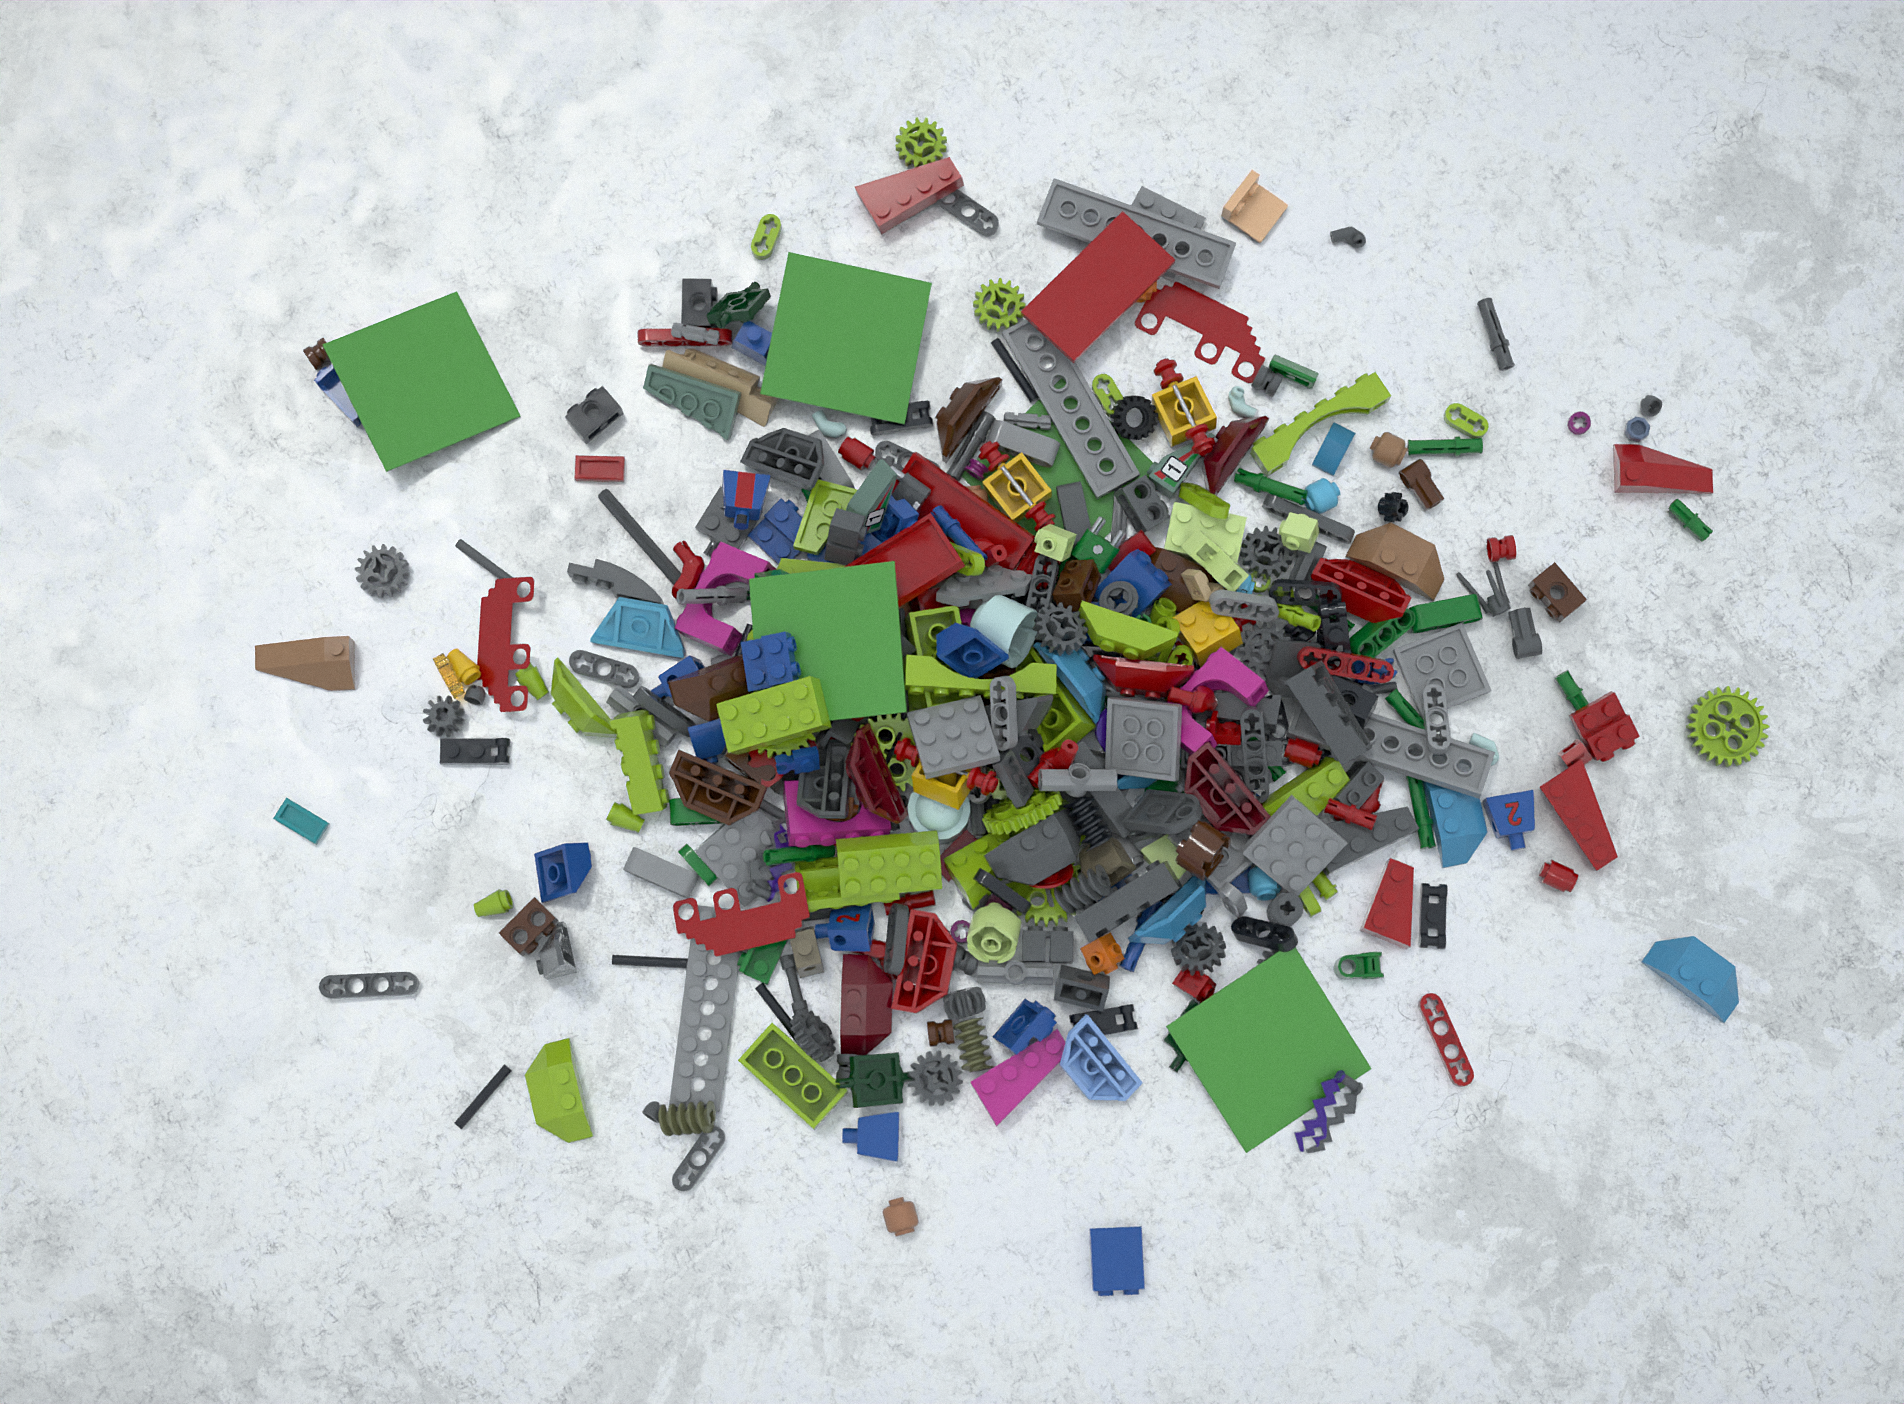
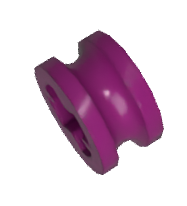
M1575 412L1568 419V429L1576 435L1584 434L1591 426L1589 415L1585 412ZM1582 418L1585 428H1575L1576 422H1573V419L1578 420Z
M971 458L969 461L970 466H966L964 470L973 478L983 481V474L989 472L988 468L978 460Z
M958 920L951 926V936L957 943H966L968 932H966V938L960 939V935L956 937L954 932L958 931L957 926L959 925L969 929L970 923L965 920Z

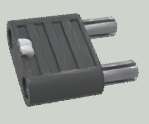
M891 466L897 474L896 479L900 481L891 495L896 501L905 499L918 512L929 496L931 489L909 473L904 474L894 466Z

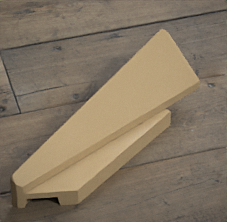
M686 349L684 354H678L671 350L665 352L663 368L742 392L737 412L762 427L766 426L779 398L760 394L761 387L757 386L760 376L695 349Z

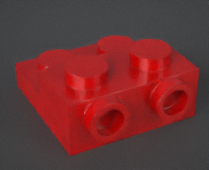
M1613 691L1569 715L1583 745L1592 756V759L1605 762L1615 756L1614 751L1622 748V750L1631 748L1636 744L1635 739L1640 737L1630 715L1625 714L1616 693Z

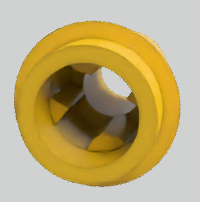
M458 648L448 653L447 659L459 682L470 685L478 680L481 672L476 663Z

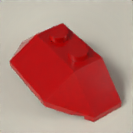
M1320 558L1311 574L1313 581L1338 584L1342 590V602L1345 601L1346 611L1371 623L1402 617L1412 599L1395 579L1350 559L1328 560L1327 558ZM1328 590L1326 594L1328 599H1333V590Z
M1095 654L1093 658L1095 666L1104 674L1106 680L1116 692H1120V695L1124 697H1135V694L1145 695V698L1150 700H1160V697L1166 698L1171 686L1175 688L1181 687L1189 681V678L1195 671L1194 665L1132 660Z
M914 909L910 911L904 965L897 977L891 1009L917 1014L948 995L958 944L936 913Z

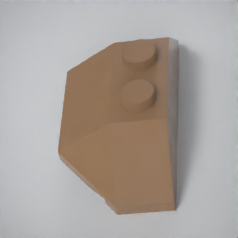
M1391 522L1357 534L1345 556L1356 563L1395 579L1399 585L1431 601L1435 600L1445 580L1435 544Z

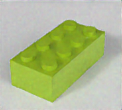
M957 606L910 612L905 618L908 640L917 649L911 655L932 656L941 665L959 674L937 657L936 639L938 633L952 624H961L959 608ZM924 691V694L919 695L922 709L966 699L959 697V693H949L948 696H936L934 692Z
M812 676L716 704L728 753L739 755L831 728L820 679Z
M937 830L836 839L841 898L942 889Z
M771 1023L738 1059L745 1068L814 1130L849 1092L846 1088L837 1089L836 1085L840 1083H835V1078L807 1055L804 1050L774 1023Z

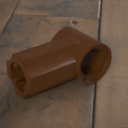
M1418 459L1399 471L1403 484L1409 490L1412 489L1425 511L1435 507L1445 499L1431 479V472L1422 459Z

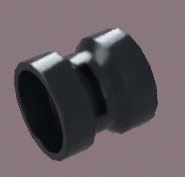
M1289 623L1282 628L1285 630L1286 635H1290L1293 638V641L1308 642L1317 634L1316 631H1311L1299 625L1297 627L1292 626Z

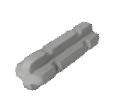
M676 322L673 323L671 329L673 337L682 338L684 336L688 340L707 341V343L714 345L718 343L720 336L717 330L709 329L707 331L706 328L686 325L685 327L683 324Z
M1005 412L1004 422L1021 428L1036 429L1040 427L1042 430H1049L1051 427L1049 415L1038 417V414L1027 413L1014 415L1015 412Z

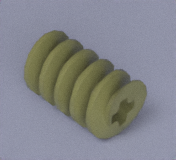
M983 1018L961 1021L953 1026L954 1030L961 1031V1033L955 1036V1039L963 1041V1043L957 1046V1049L965 1051L964 1054L959 1056V1059L967 1061L961 1068L970 1073L994 1068L993 1065L986 1064V1061L990 1060L992 1056L983 1053L990 1048L989 1045L981 1043L988 1038L987 1035L979 1033L986 1028L985 1025L977 1023Z
M699 1101L697 1109L695 1104L690 1102L688 1103L687 1110L684 1103L678 1105V1110L675 1104L671 1103L668 1111L666 1105L663 1104L658 1113L659 1124L665 1136H672L673 1134L680 1136L683 1133L686 1135L692 1133L700 1134L702 1132L709 1134L714 1129L716 1120L714 1102L708 1101L705 1108L704 1102Z

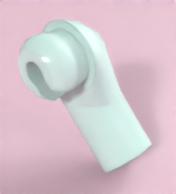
M1233 387L1228 395L1231 409L1243 417L1253 418L1257 409L1245 404L1243 396L1245 392L1242 387Z
M823 410L817 411L812 415L818 429L824 436L839 438L846 433L845 424L828 421Z
M1473 733L1469 744L1495 752L1491 766L1495 765L1499 760V753L1495 742Z

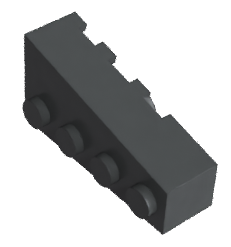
M1322 660L1285 681L1316 726L1320 736L1329 745L1330 752L1337 762L1340 761L1344 765L1373 747Z
M1408 806L1374 813L1373 815H1377V819L1372 831L1352 822L1347 824L1345 820L1327 823L1328 826L1346 840L1347 845L1323 869L1325 875L1328 876L1415 833L1419 827Z

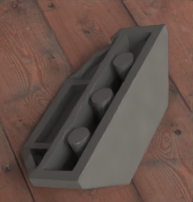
M781 428L759 439L754 438L750 440L740 462L762 474L770 475L775 480L810 491L815 487L824 467L822 441L818 438Z
M1053 695L1016 701L1018 737L1028 735L1029 729L1039 727L1051 709ZM991 705L984 707L991 726ZM1002 706L1000 709V715L1004 720H1006L1008 713L1007 710Z
M829 739L825 747L822 746L818 749L820 769L799 774L797 806L818 818L845 819L848 817L852 779L846 773L845 761L850 751L851 743L847 745L840 740Z
M1066 808L1047 817L1045 820L1015 835L985 854L984 857L996 878L1033 886L1077 860L1081 836H1077L1076 833L1081 829V826H1072V823L1076 820V817H1068L1072 810Z

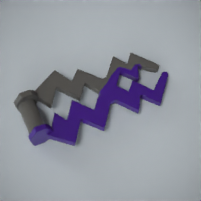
M786 817L772 821L775 829L767 830L772 846L766 849L793 847L788 844L787 834L784 835L787 841L784 843H780L777 837L778 834L787 832L782 826L786 822ZM766 849L758 851L760 860L749 861L750 882L746 887V891L770 902L775 894L779 892L778 879L782 876L781 873L793 869L791 863H781L780 865L768 868L774 880L767 881L771 890L756 884V880L764 879L758 868L767 866L763 860V853ZM786 882L784 883V888L788 887Z
M1343 1070L1337 1071L1334 1078L1321 1082L1325 1097L1312 1100L1317 1117L1315 1119L1302 1120L1306 1130L1294 1132L1298 1148L1301 1152L1304 1151L1302 1137L1315 1136L1314 1128L1320 1127L1323 1135L1312 1137L1317 1145L1306 1149L1307 1153L1325 1150L1323 1142H1333L1329 1127L1344 1123L1343 1114H1355L1357 1095L1363 1089L1361 1082H1357L1345 1074ZM1338 1083H1342L1352 1090V1093L1344 1094L1347 1105L1333 1107L1336 1117H1327L1324 1106L1337 1104L1333 1092H1341Z

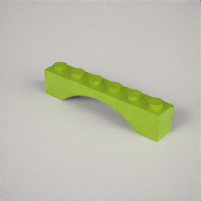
M1377 373L1361 375L1355 380L1356 384L1349 388L1347 385L1343 386L1334 393L1335 397L1332 399H1322L1314 405V410L1309 413L1303 411L1294 417L1293 423L1288 426L1284 423L1273 431L1274 434L1267 439L1265 436L1257 439L1253 443L1254 447H1252L1250 455L1262 473L1268 477L1286 466L1297 441L1317 423L1341 414L1357 413L1368 415L1388 403L1392 395Z
M906 655L903 659L905 690H909V694L920 695L924 694V691L934 692L936 696H948L949 693H959V697L964 698L980 694L984 695V698L990 699V684L993 679H975L954 673L941 665L932 656ZM1031 663L1024 669L1010 675L1009 677L1014 680L1016 685V701L1023 700L1024 697L1035 698L1056 695L1057 664Z

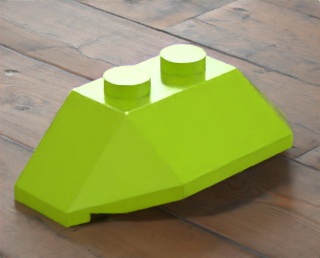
M1082 601L1079 608L1080 614L1078 617L1079 619L1086 620L1083 626L1088 628L1087 633L1093 644L1099 646L1104 651L1121 653L1128 659L1144 660L1173 646L1178 634L1176 631Z
M557 657L554 660L551 696L555 701L551 704L561 715L565 712L570 717L568 724L576 733L582 731L585 736L616 738L617 729H611L610 717Z
M570 1038L544 1044L525 1073L536 1124L567 1143L593 1137Z

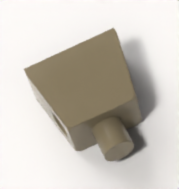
M1113 837L1106 843L1089 851H1086L1090 847V845H1087L1078 854L1082 873L1088 878L1087 870L1092 869L1096 873L1095 866L1100 864L1109 877L1111 887L1136 870L1122 844Z
M814 926L795 930L796 937L790 939L799 977L804 978L824 973Z

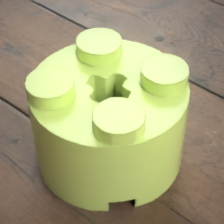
M996 902L978 909L971 918L967 934V948L969 952L978 960L989 963V960H998L997 963L1010 960L1017 948L1021 920L1013 912L1003 908L1001 904Z

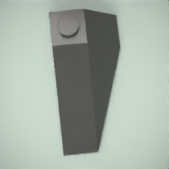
M559 922L539 952L540 960H536L539 975L543 974L547 980L577 973L567 925L564 922Z

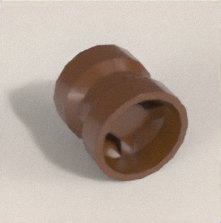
M324 337L319 339L313 347L308 346L303 349L315 370L321 368L324 362L330 361L322 345L327 343Z
M945 1019L941 1023H936L935 1021L927 1022L930 1047L937 1046L939 1043L955 1044L952 1019Z

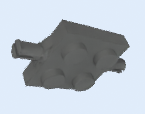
M721 486L695 527L696 530L705 534L711 541L703 552L710 558L720 542L741 549L758 521L749 520L748 529L745 530L734 528V518L724 515Z

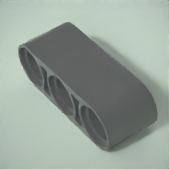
M1080 481L1056 486L1064 530L1077 534L1073 549L1087 528L1091 529Z

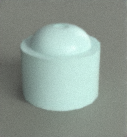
M996 595L988 602L983 603L975 611L970 627L977 629L1009 655V659L1001 663L1002 665L1015 668L1025 659L1035 641L1037 631L1033 630V626L1035 625L1034 619L1038 612L1007 597Z
M914 791L911 794L908 803L909 823L914 832L937 830L939 845L955 841L968 827L971 812L968 797H966L960 809L957 810L917 794Z

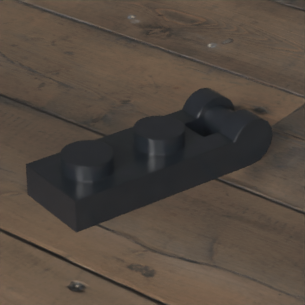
M440 738V764H510V756H507L510 739ZM491 747H498L496 756H491Z

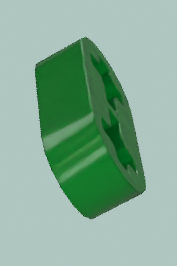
M687 843L678 851L708 886L718 879Z

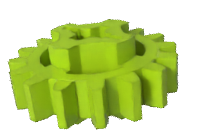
M916 117L914 124L908 120L906 121V129L904 127L899 128L901 135H896L895 137L898 143L895 145V150L900 152L898 154L899 160L906 158L905 166L908 167L913 163L914 168L919 165L935 162L936 159H943L942 153L947 151V146L944 145L947 143V136H942L944 134L943 128L936 129V121L928 124L927 117L923 122H920L919 118ZM930 132L935 138H931L928 133ZM920 141L925 142L922 144V146H918L920 144ZM907 149L912 150L914 155H911Z
M999 278L998 283L994 284L993 280L990 279L988 287L984 284L981 285L982 293L975 292V298L978 300L973 301V307L977 308L974 310V315L981 316L979 319L980 325L987 322L988 330L992 326H996L997 332L1000 331L1001 326L1008 329L1010 323L1015 325L1018 323L1017 318H1023L1021 310L1025 308L1026 303L1021 301L1024 300V294H1017L1019 286L1017 285L1012 288L1011 280L1003 284L1002 278ZM990 294L989 301H986L985 304H983V301L986 298V296ZM996 299L1000 305H1003V312L998 305H995ZM1013 306H1015V310L1013 311V313L1010 316H1008L1009 309H1012Z

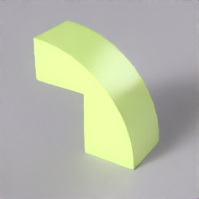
M1199 528L1181 546L1217 582L1229 591H1236L1249 576Z

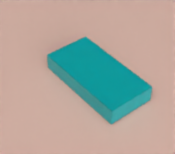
M287 797L273 817L274 820L316 845L330 825L327 821Z

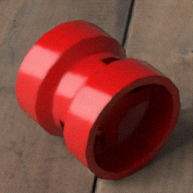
M1513 535L1504 536L1500 540L1496 537L1487 538L1486 547L1490 562H1498L1500 558L1507 560L1516 559L1517 551Z

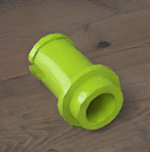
M1323 871L1312 881L1321 893L1320 897H1324L1325 900L1330 899L1338 892L1336 889L1337 885H1333Z

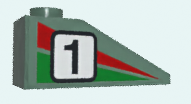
M1210 433L1207 435V437L1214 438L1215 435ZM1193 442L1164 456L1159 463L1154 461L1147 471L1148 479L1152 480L1156 490L1170 500L1201 459V455L1194 454L1191 450L1194 445Z
M883 459L877 462L846 508V511L865 516L864 526L868 527L866 534L881 528L897 478L895 471Z

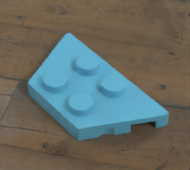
M623 597L617 599L590 638L592 643L684 658L686 652L679 633L675 629L676 625L668 605Z

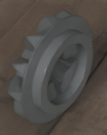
M1116 581L1104 588L1099 598L1100 607L1131 616L1133 610L1138 608L1139 596L1135 587L1130 583ZM1123 596L1124 601L1127 603H1120L1117 606L1115 601L1112 600L1120 599Z

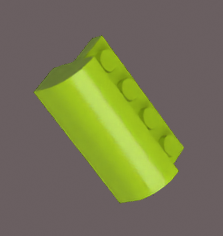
M838 856L817 859L810 863L806 861L795 862V872H799L803 876L809 912L823 908L840 909L848 905L865 906L874 902L890 903L900 899L899 893L841 898ZM796 880L797 891H798V889H799V882Z

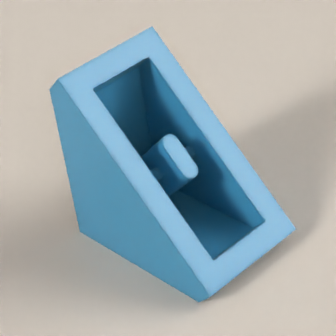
M1334 422L1312 466L1334 476L1355 432Z

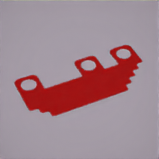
M1178 281L1174 282L1172 287L1164 285L1161 290L1157 288L1156 292H1152L1151 300H1146L1135 320V326L1150 335H1155L1165 317H1168L1203 335L1194 351V355L1210 365L1217 363L1225 346L1239 352L1240 355L1231 371L1232 375L1246 383H1253L1265 361V357L1259 354L1261 347L1255 345L1257 338L1251 335L1253 328L1247 325L1248 316ZM1148 313L1155 315L1157 318L1156 326L1150 329L1145 328L1141 322L1142 317ZM1211 343L1216 347L1217 353L1213 358H1205L1202 355L1201 348L1204 344ZM1243 362H1249L1254 367V372L1249 377L1240 375L1238 371L1239 365Z
M530 576L496 579L495 587L488 590V596L481 598L477 665L481 675L478 680L483 681L482 687H488L489 696L494 695V703L500 704V712L524 711L528 704V688L526 686H508L509 670L526 669L530 665V645H510L513 603L530 602L534 597L535 581ZM522 582H527L530 585V592L526 597H520L517 593L518 585ZM518 649H524L526 652V660L522 664H516L513 660V655ZM515 691H521L524 695L523 703L517 707L513 706L511 703L512 694Z
M799 872L780 876L778 879L780 902L743 911L740 910L736 889L729 888L717 891L713 895L716 917L700 921L696 899L688 898L676 901L673 904V912L677 933H686L687 939L694 938L697 945L705 944L706 950H714L716 957L795 938V929L801 928L802 919L809 918L810 916L803 876ZM789 878H795L799 882V889L794 894H788L784 890V883ZM723 894H730L734 899L732 908L728 910H723L719 906V898ZM683 904H690L694 909L693 916L688 920L680 918L678 913L680 906Z

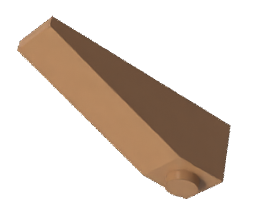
M333 636L255 645V670L320 687L328 691L356 690L355 641L350 636Z

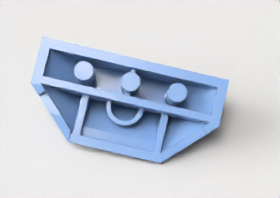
M1085 1015L1068 1032L1060 1066L1087 1099L1126 1101L1141 1086L1143 1082L1088 1015Z

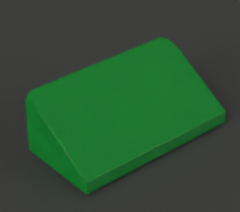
M1278 355L1273 356L1268 367L1272 373L1278 372L1284 375V378L1309 389L1313 388L1319 375L1316 371Z

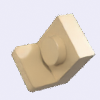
M1187 569L1181 573L1194 600L1209 602V597L1213 592L1224 589L1221 584L1209 583L1207 576L1201 570Z

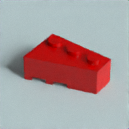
M1392 858L1386 861L1359 931L1404 949L1411 947L1414 867Z

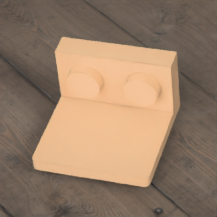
M1251 170L1224 205L1221 217L1258 243H1261L1286 211L1288 205L1259 185L1260 175Z

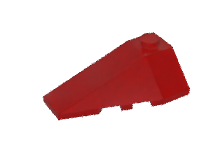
M1639 444L1613 445L1614 493L1713 494V469Z

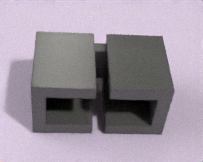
M836 508L829 527L824 560L846 566L862 556L864 545L861 544V541L864 542L868 528L864 526L865 516Z
M1028 926V930H1023L1022 962H1045L1046 938H1050V963L1072 964L1074 931H1068V927L1061 926L1053 927V931H1043L1042 926Z

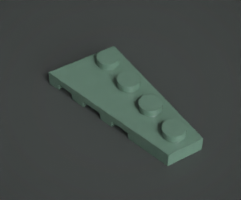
M654 364L648 365L643 389L667 404H672L679 408L685 415L697 419L703 426L721 434L720 436L724 439H731L742 392Z

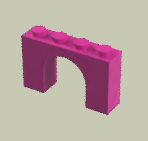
M720 542L713 551L707 568L701 573L700 581L695 589H715L718 586H726L733 582L749 584V579L755 578V573L773 571L776 568L769 561ZM712 603L687 604L683 613L679 615L675 629L684 637L731 657L742 638V634L735 627L714 619Z
M1222 647L1217 652H1213L1208 657L1206 663L1199 670L1194 671L1189 681L1182 688H1179L1193 692L1199 686H1206L1213 691H1228L1247 706H1255L1269 692L1265 681ZM1182 705L1180 747L1190 755L1207 741L1215 748L1217 743L1213 735L1192 718V712H1190L1189 707Z
M784 781L783 799L789 846L800 848L809 845L831 846L836 844V839L890 834V821L866 810L860 801L859 813L848 821L832 822L824 818H818L797 806L799 781Z

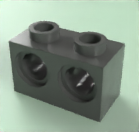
M1146 475L1114 493L1136 532L1142 530L1145 533L1170 518L1167 505L1164 501L1160 500L1154 483ZM1135 488L1141 492V499L1135 495ZM1147 509L1153 513V520L1147 516Z

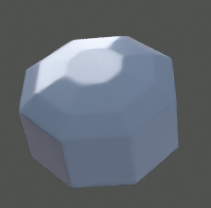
M1634 417L1626 423L1624 433L1629 440L1640 442L1649 435L1650 425L1645 418Z

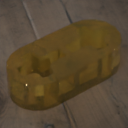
M441 653L432 658L453 698L456 699L465 694L466 692L446 655Z

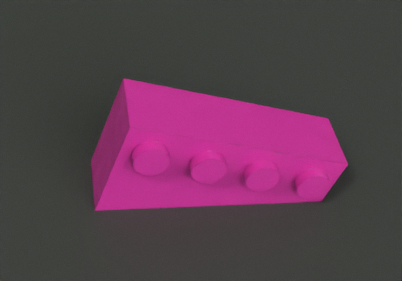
M1058 1029L1054 1030L1048 1037L1043 1038L1041 1042L1036 1041L1025 1050L1019 1052L1018 1055H1013L970 1082L996 1127L1060 1063L1066 1042Z

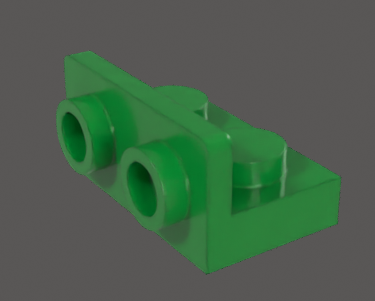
M788 940L750 948L747 953L742 952L737 966H740L739 972L768 985Z

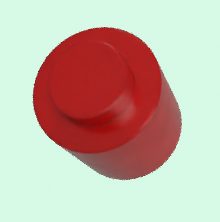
M849 436L846 437L838 450V453L842 455V459L861 471L864 468L869 469L876 458L873 455L874 449L855 437L853 439Z
M1289 738L1284 757L1288 758L1289 762L1312 769L1313 764L1318 765L1322 751L1318 750V744L1296 738V740Z
M1552 859L1549 863L1544 862L1539 872V876L1542 877V883L1562 892L1565 890L1571 892L1579 874L1574 873V869Z

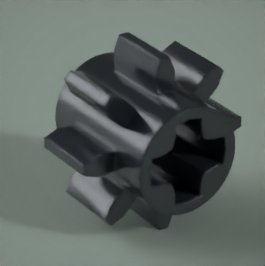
M1385 493V497L1379 500L1378 512L1379 515H1385L1384 521L1401 522L1402 518L1407 515L1409 506L1407 500L1401 499L1402 493Z

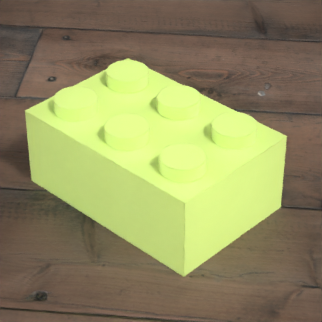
M1174 502L1164 549L1198 563L1181 546L1199 528L1237 563L1247 517L1229 513L1227 519L1213 518L1192 505Z

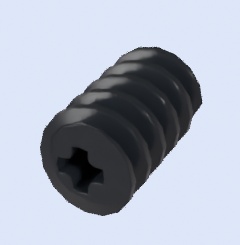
M1085 795L1063 807L1073 809L1068 814V817L1077 818L1072 823V826H1081V829L1076 834L1077 836H1086L1081 841V845L1089 844L1090 847L1086 850L1089 851L1106 843L1113 835L1111 833H1103L1108 828L1107 824L1099 825L1104 816L1095 815L1100 809L1099 806H1090L1095 797H1086Z

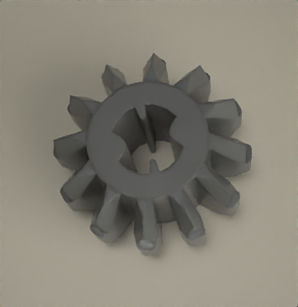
M440 695L437 696L436 704L429 700L428 704L432 707L431 710L423 709V713L429 715L423 719V723L430 724L427 730L430 733L436 730L437 737H441L443 732H445L447 737H451V729H454L457 733L460 731L459 727L456 726L457 723L465 724V720L459 717L465 714V710L459 708L461 703L458 700L452 703V697L449 695L445 698V701ZM442 712L449 717L446 721L440 716Z
M980 987L957 990L943 997L944 1011L949 1019L965 1018L979 1014L986 1009L985 996Z

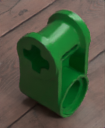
M1382 952L1345 955L1335 962L1334 973L1338 978L1344 980L1384 978L1380 965ZM1343 961L1351 963L1352 972L1350 974L1343 972L1341 968Z

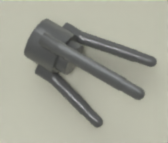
M1494 562L1493 566L1499 590L1491 571H1486L1494 595L1487 598L1489 603H1486L1467 579L1458 572L1456 574L1469 592L1478 595L1479 603L1486 614L1491 612L1492 616L1495 617L1511 609L1497 562Z

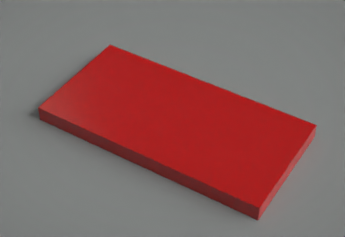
M1122 211L1021 311V315L1074 364L1175 264L1176 260Z
M918 452L913 453L903 468L902 473H909L931 489L929 496L918 511L917 521L933 512L932 510L935 507L941 505L953 519H957L960 522V527L973 541L975 538H985L994 545H1003L1005 547L1007 557L995 565H1000L1002 568L1010 570L1016 568L1034 541L1035 536ZM896 479V481H895V485H894V488H893L892 493L894 492V490L896 489V487L898 486V484H899V482H900V481L897 480V479ZM947 536L948 540L954 543V541Z
M931 513L845 566L895 561L898 607L965 567L962 559Z

